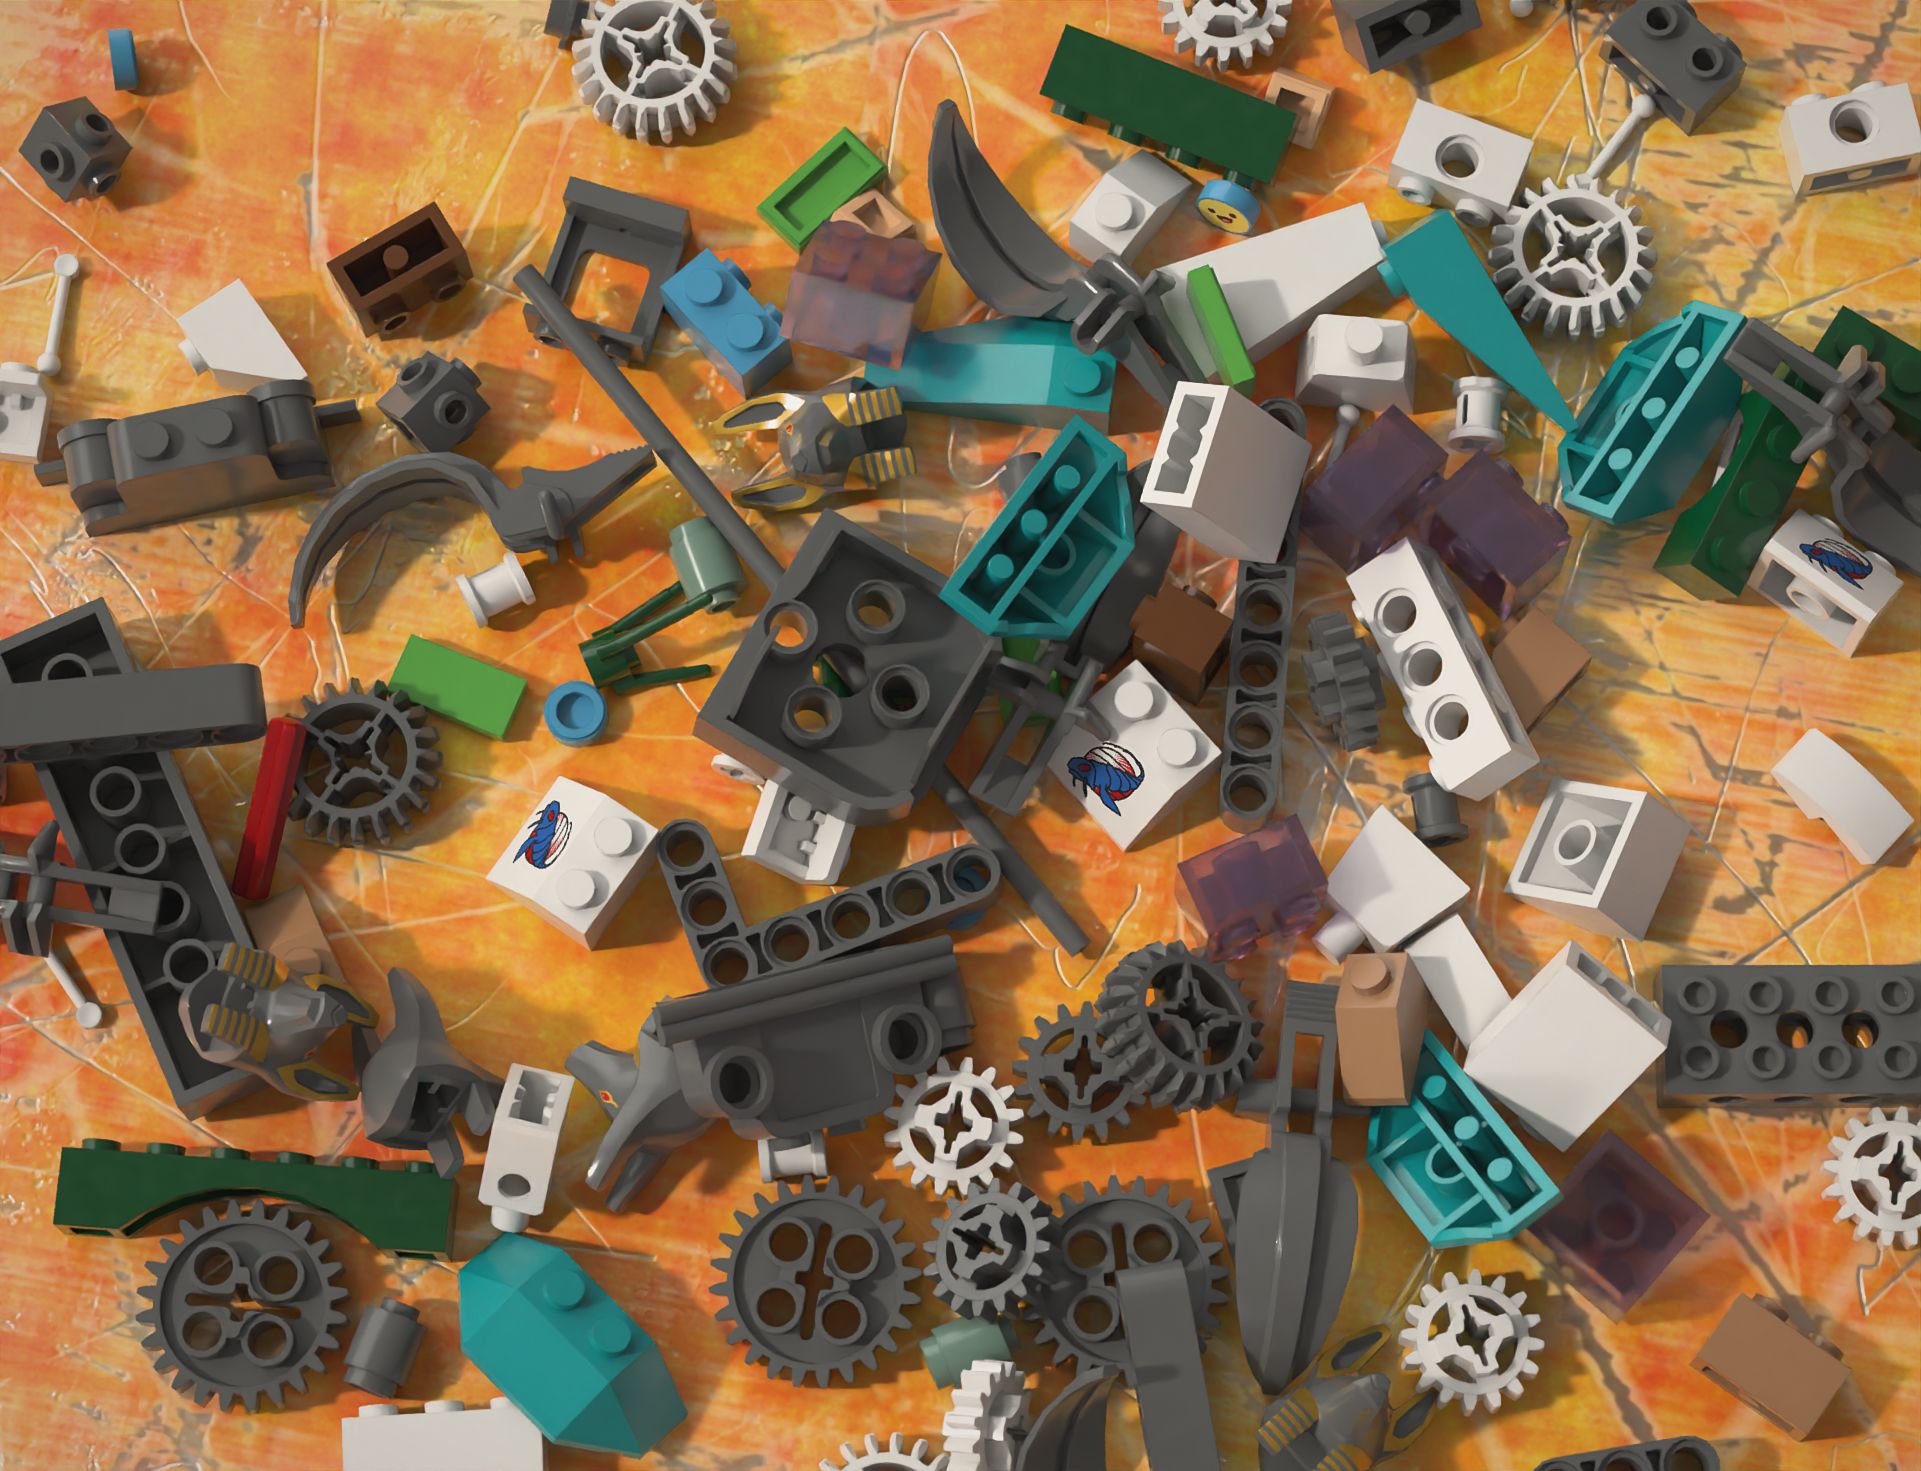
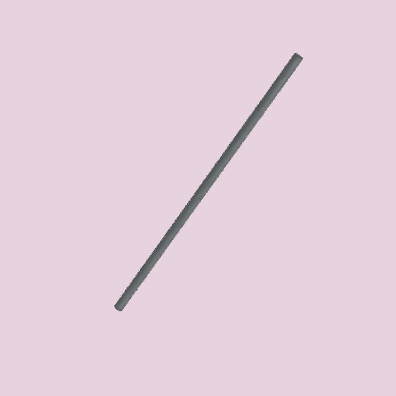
M533 264L522 268L513 277L516 285L772 594L786 572ZM831 651L822 655L855 695L860 693L866 686V670L860 660L853 654L845 651ZM886 692L882 694V698L889 708L902 712ZM944 763L931 788L977 844L986 847L994 853L999 861L1001 873L1071 958L1077 956L1092 941Z

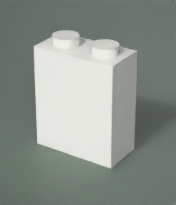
M1178 381L1140 502L1224 558L1275 564L1312 445L1230 386Z
M1571 939L1470 1044L1463 1071L1468 1074L1469 1079L1485 1098L1491 1101L1500 1100L1517 1114L1522 1127L1532 1137L1541 1142L1549 1141L1564 1153L1667 1048L1672 1021Z

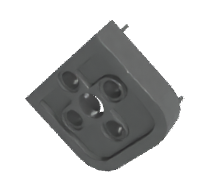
M825 507L698 713L692 735L836 819L859 827L886 826L908 816L925 797L987 692V689L984 688L986 681L1002 654L1001 637L988 636L938 597L949 577L832 509ZM865 606L880 608L888 616L889 623L879 627L868 625L861 619L858 610ZM778 626L794 628L800 634L803 642L794 647L780 645L775 641L781 629ZM831 651H845L853 654L862 662L866 670L867 684L856 695L838 698L829 688L817 684L813 674L814 663L820 656ZM889 690L904 692L910 697L914 708L904 712L892 710L885 704L882 694ZM803 710L817 712L823 717L826 728L819 732L803 730L797 724L794 715Z

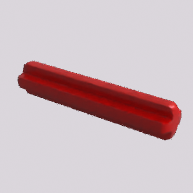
M291 717L272 718L267 729L232 883L234 894L247 900L266 899L270 893L307 732L304 723Z

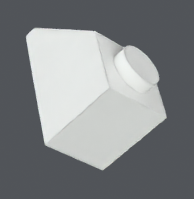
M1142 148L1107 172L1069 220V247L1092 263H1095L1107 253H1113L1119 256L1127 265L1131 266L1190 191L1192 182Z
M240 278L176 319L186 338L177 345L197 376L208 370L220 388L248 392L257 386L279 380L297 379L311 383L308 374Z

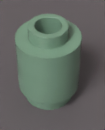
M698 517L673 529L669 534L673 545L669 549V555L687 600L690 601L706 592L711 593L713 602L702 608L705 609L708 615L719 614L737 606L742 601L740 594L748 588L749 582L736 550L709 517Z
M1003 1314L997 1316L993 1325H988L975 1316L970 1320L961 1316L931 1329L933 1336L918 1342L938 1391L954 1385L955 1389H961V1372L963 1370H972V1362L974 1360L1013 1362L1010 1353L1021 1349L1010 1319Z

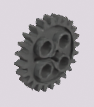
M804 1175L801 1193L793 1195L788 1185L783 1180L777 1182L778 1201L771 1204L763 1195L758 1192L755 1193L753 1197L759 1213L752 1218L736 1210L733 1215L738 1224L743 1228V1231L739 1236L720 1233L718 1237L727 1247L732 1249L730 1258L711 1259V1266L727 1273V1281L709 1287V1293L720 1297H728L729 1305L720 1309L714 1314V1317L717 1321H736L738 1326L726 1339L727 1343L732 1346L748 1340L752 1344L744 1360L749 1366L755 1364L764 1356L770 1358L767 1377L775 1380L787 1366L792 1368L793 1387L801 1388L808 1371L815 1372L821 1389H828L831 1380V1370L839 1369L849 1384L855 1383L854 1363L861 1360L867 1367L876 1372L879 1370V1365L873 1351L878 1346L893 1353L899 1351L896 1342L889 1335L893 1327L911 1331L914 1327L900 1312L902 1306L919 1305L922 1301L921 1297L905 1290L906 1282L923 1277L921 1269L906 1267L903 1263V1259L912 1255L918 1249L915 1242L896 1243L894 1238L902 1231L906 1225L902 1218L883 1224L880 1219L886 1210L887 1201L881 1198L868 1208L864 1207L862 1203L865 1187L861 1184L856 1185L846 1198L841 1196V1186L837 1176L830 1178L825 1192H817L811 1175ZM824 1224H829L832 1227V1233L823 1270L827 1277L834 1280L832 1290L824 1289L819 1292L813 1335L811 1339L803 1340L801 1338V1328L808 1305L809 1290L799 1284L801 1274L808 1275L814 1271L820 1227ZM787 1226L802 1228L808 1237V1246L805 1253L799 1259L792 1262L779 1260L773 1251L775 1234ZM860 1237L867 1240L872 1247L873 1255L870 1265L859 1273L842 1271L837 1263L839 1246L850 1238ZM776 1290L789 1292L796 1303V1311L793 1318L788 1324L781 1327L767 1325L761 1316L760 1306L763 1299L769 1293ZM839 1302L854 1304L859 1310L861 1319L858 1330L852 1336L845 1339L832 1337L825 1327L827 1311Z
M1110 1175L1107 1194L1099 1195L1089 1180L1083 1182L1084 1201L1079 1204L1064 1192L1059 1195L1061 1209L1064 1214L1060 1218L1050 1214L1049 1218L1061 1225L1063 1232L1057 1238L1051 1240L1050 1243L1063 1251L1064 1256L1061 1260L1048 1263L1046 1270L1056 1278L1054 1285L1040 1282L1035 1288L1039 1295L1040 1303L1037 1306H1032L1022 1314L1024 1324L1043 1322L1045 1326L1034 1339V1344L1037 1348L1052 1342H1056L1059 1346L1053 1358V1365L1056 1368L1073 1357L1078 1361L1076 1368L1077 1378L1084 1371L1091 1370L1092 1368L1116 1364L1119 1373H1124L1129 1390H1135L1126 1340L1121 1335L1117 1289L1114 1286H1105L1104 1283L1114 1280L1115 1257L1111 1232L1115 1225H1120L1124 1228L1127 1269L1155 1264L1140 1259L1135 1253L1133 1244L1140 1235L1147 1232H1158L1169 1241L1171 1246L1169 1255L1164 1260L1156 1263L1181 1259L1186 1275L1200 1354L1203 1355L1206 1352L1207 1345L1198 1334L1199 1329L1218 1332L1221 1327V1322L1208 1312V1307L1227 1306L1229 1298L1225 1293L1213 1289L1212 1284L1229 1278L1230 1273L1229 1268L1210 1265V1260L1223 1251L1224 1245L1222 1241L1203 1243L1201 1237L1210 1228L1211 1220L1207 1217L1190 1223L1186 1219L1193 1203L1190 1198L1181 1201L1173 1208L1167 1204L1170 1185L1164 1184L1158 1189L1154 1197L1145 1195L1143 1176H1138L1131 1192H1122L1116 1175ZM1084 1237L1099 1241L1106 1252L1103 1262L1090 1269L1075 1265L1068 1254L1071 1245L1076 1240ZM1096 1302L1106 1306L1112 1316L1110 1326L1098 1334H1087L1080 1330L1075 1323L1074 1315L1083 1304Z
M230 1200L227 1208V1219L222 1220L206 1206L203 1208L204 1227L196 1230L186 1220L182 1219L179 1221L181 1232L185 1238L179 1245L171 1240L161 1238L159 1243L169 1256L165 1264L155 1261H146L145 1267L158 1278L157 1284L138 1287L137 1294L152 1302L153 1308L135 1316L139 1324L155 1327L156 1331L147 1336L141 1342V1345L147 1351H165L156 1361L153 1368L160 1375L179 1369L171 1388L182 1394L196 1383L194 1402L203 1408L212 1400L216 1393L219 1394L220 1409L225 1414L231 1415L238 1397L244 1399L248 1411L253 1415L259 1414L261 1395L268 1394L279 1408L285 1407L284 1387L292 1384L298 1391L306 1395L309 1393V1388L303 1374L310 1369L318 1374L327 1376L329 1370L319 1358L322 1351L342 1352L343 1350L342 1345L334 1337L330 1336L332 1328H344L351 1325V1320L347 1316L335 1311V1305L352 1299V1293L346 1288L332 1286V1282L345 1274L346 1269L341 1262L323 1264V1261L334 1249L333 1245L328 1239L309 1245L316 1227L312 1222L306 1220L292 1231L293 1213L285 1206L276 1214L272 1221L269 1220L268 1207L263 1200L256 1201L250 1217L244 1216V1212L236 1200ZM217 1255L230 1256L233 1261V1270L230 1277L219 1285L209 1286L204 1284L202 1271L208 1260ZM280 1264L295 1265L298 1270L295 1286L284 1294L275 1295L269 1293L266 1287V1280L270 1271ZM248 1292L249 1296L262 1307L298 1308L301 1310V1316L293 1320L258 1311H246L243 1321L240 1322V1319L226 1307L209 1305L191 1306L188 1305L187 1298L192 1294H197L216 1300L241 1303L245 1298V1293ZM206 1319L218 1320L221 1324V1337L218 1343L204 1351L193 1349L191 1334L195 1326ZM270 1328L284 1330L286 1333V1345L282 1353L269 1360L258 1358L255 1353V1344L261 1333Z

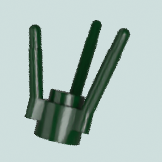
M679 580L612 625L593 632V638L579 643L580 652L597 690L613 684L617 695L620 696L640 687L685 681L710 675L712 669L708 664L683 666L633 674L631 669L642 665L634 644L710 605L713 602L712 594L708 592L703 593L630 630L684 592Z

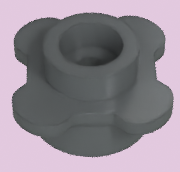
M551 0L543 34L560 38L558 49L564 50L569 35L581 37L582 31L579 26H581L582 19L587 17L590 2L585 0Z

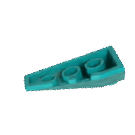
M1448 209L1432 211L1378 249L1385 262L1376 268L1395 299L1405 294L1412 305L1560 430L1570 433L1579 427Z
M1010 316L870 341L864 379L880 388L897 385L903 403V410L1054 430H1063L1072 417L1077 414L1101 434L1108 436L1119 360L1103 349L1090 356L1080 352L1071 338L1074 318L1070 321H1054L1044 317Z

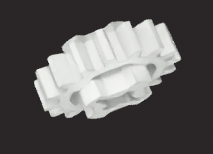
M1158 0V11L1166 14L1162 17L1161 21L1163 35L1178 33L1174 42V51L1179 55L1190 48L1196 51L1195 66L1199 68L1207 61L1208 57L1217 58V66L1220 72H1226L1230 58H1238L1245 69L1250 68L1252 64V51L1255 49L1269 57L1273 53L1274 44L1271 36L1284 38L1288 21L1283 17L1291 15L1292 0H1265L1266 10L1261 19L1257 16L1258 9L1253 5L1256 0H1193L1196 5L1193 7V13L1188 17L1183 4L1184 0ZM1215 1L1220 4L1219 7L1214 6ZM1231 1L1236 4L1234 8L1229 4Z
M938 1057L936 1074L929 1076L925 1071L914 1075L916 1086L913 1089L899 1083L895 1086V1095L903 1104L901 1108L888 1107L884 1111L885 1120L898 1125V1129L884 1134L885 1147L902 1148V1151L892 1160L893 1167L896 1171L907 1169L910 1166L915 1169L911 1178V1187L914 1189H919L927 1180L935 1182L937 1199L942 1200L949 1186H958L960 1195L963 1200L968 1199V1184L979 1180L988 1189L992 1178H994L991 1171L995 1167L1011 1173L1013 1170L1014 1162L1005 1151L1006 1149H1022L1024 1137L1016 1132L1009 1131V1127L1017 1126L1024 1122V1114L1022 1109L1006 1108V1105L1014 1098L1015 1090L1012 1085L998 1090L993 1087L997 1077V1070L992 1066L979 1077L973 1074L972 1058L965 1057L959 1071H950L945 1057ZM949 1088L948 1095L932 1106L920 1104L933 1092ZM974 1092L989 1103L998 1123L992 1122L990 1118L980 1116L973 1105ZM958 1103H961V1116L963 1117L964 1128L970 1132H959L956 1141L952 1142L950 1153L947 1154L944 1128L937 1125H948L952 1115L956 1114ZM910 1133L916 1134L917 1138L928 1140L935 1151L933 1164L925 1160L916 1150ZM976 1150L989 1151L978 1163L967 1168L958 1169L960 1161Z
M1899 1106L1894 1112L1891 1121H1886L1881 1109L1875 1107L1867 1115V1127L1854 1117L1844 1125L1845 1132L1850 1141L1834 1136L1827 1145V1148L1838 1157V1160L1824 1161L1820 1166V1174L1834 1178V1184L1827 1187L1821 1193L1822 1200L1826 1201L1839 1200L1842 1207L1832 1219L1835 1224L1843 1223L1850 1218L1857 1224L1854 1229L1853 1240L1859 1242L1869 1232L1877 1234L1878 1250L1885 1251L1891 1245L1894 1236H1899L1901 1243L1908 1250L1918 1244L1917 1230L1920 1229L1921 1231V1213L1912 1218L1902 1220V1213L1905 1211L1906 1202L1910 1199L1921 1200V1160L1912 1150L1913 1145L1921 1150V1120L1916 1125L1908 1123L1907 1107ZM1883 1137L1880 1152L1875 1157L1861 1156L1860 1158H1853L1858 1148L1863 1144ZM1892 1159L1893 1166L1896 1167V1177L1906 1180L1894 1193L1893 1197L1892 1191L1889 1190V1179L1879 1176L1889 1166ZM1853 1190L1863 1193L1873 1206L1872 1212L1861 1204Z
M1472 1269L1466 1284L1460 1285L1458 1279L1451 1271L1445 1273L1442 1279L1441 1293L1429 1284L1422 1287L1419 1297L1426 1308L1409 1304L1404 1318L1416 1328L1402 1330L1398 1337V1344L1413 1348L1414 1352L1406 1356L1401 1365L1403 1371H1414L1417 1369L1421 1371L1422 1376L1415 1387L1419 1394L1428 1391L1431 1387L1440 1392L1437 1398V1408L1443 1410L1449 1404L1451 1398L1460 1400L1463 1416H1470L1476 1402L1482 1400L1487 1410L1492 1414L1497 1412L1501 1406V1392L1513 1401L1519 1399L1524 1392L1520 1381L1516 1377L1533 1381L1539 1367L1527 1359V1357L1540 1355L1544 1349V1341L1529 1337V1333L1537 1328L1541 1319L1539 1314L1523 1316L1520 1312V1308L1527 1298L1523 1291L1513 1295L1511 1298L1503 1294L1505 1277L1499 1275L1491 1287L1482 1285L1479 1269ZM1476 1303L1493 1309L1499 1315L1493 1316L1477 1308ZM1444 1309V1321L1447 1331L1446 1333L1436 1335L1434 1340L1428 1341L1430 1323ZM1464 1331L1468 1332L1472 1340L1482 1338L1485 1342L1478 1354L1475 1355L1470 1345L1461 1347L1458 1345V1341ZM1514 1344L1512 1362L1509 1368L1499 1376L1497 1372L1499 1365L1495 1355L1497 1352L1505 1350L1508 1345ZM1447 1368L1464 1376L1467 1383L1450 1377L1443 1369Z
M974 1360L972 1362V1370H963L961 1372L962 1390L953 1389L951 1396L955 1408L952 1412L945 1413L942 1435L948 1438L944 1443V1451L951 1452L950 1462L946 1471H1015L1021 1446L1035 1422V1415L1028 1412L1033 1396L1032 1391L1023 1389L1026 1374L1024 1371H1016V1363Z

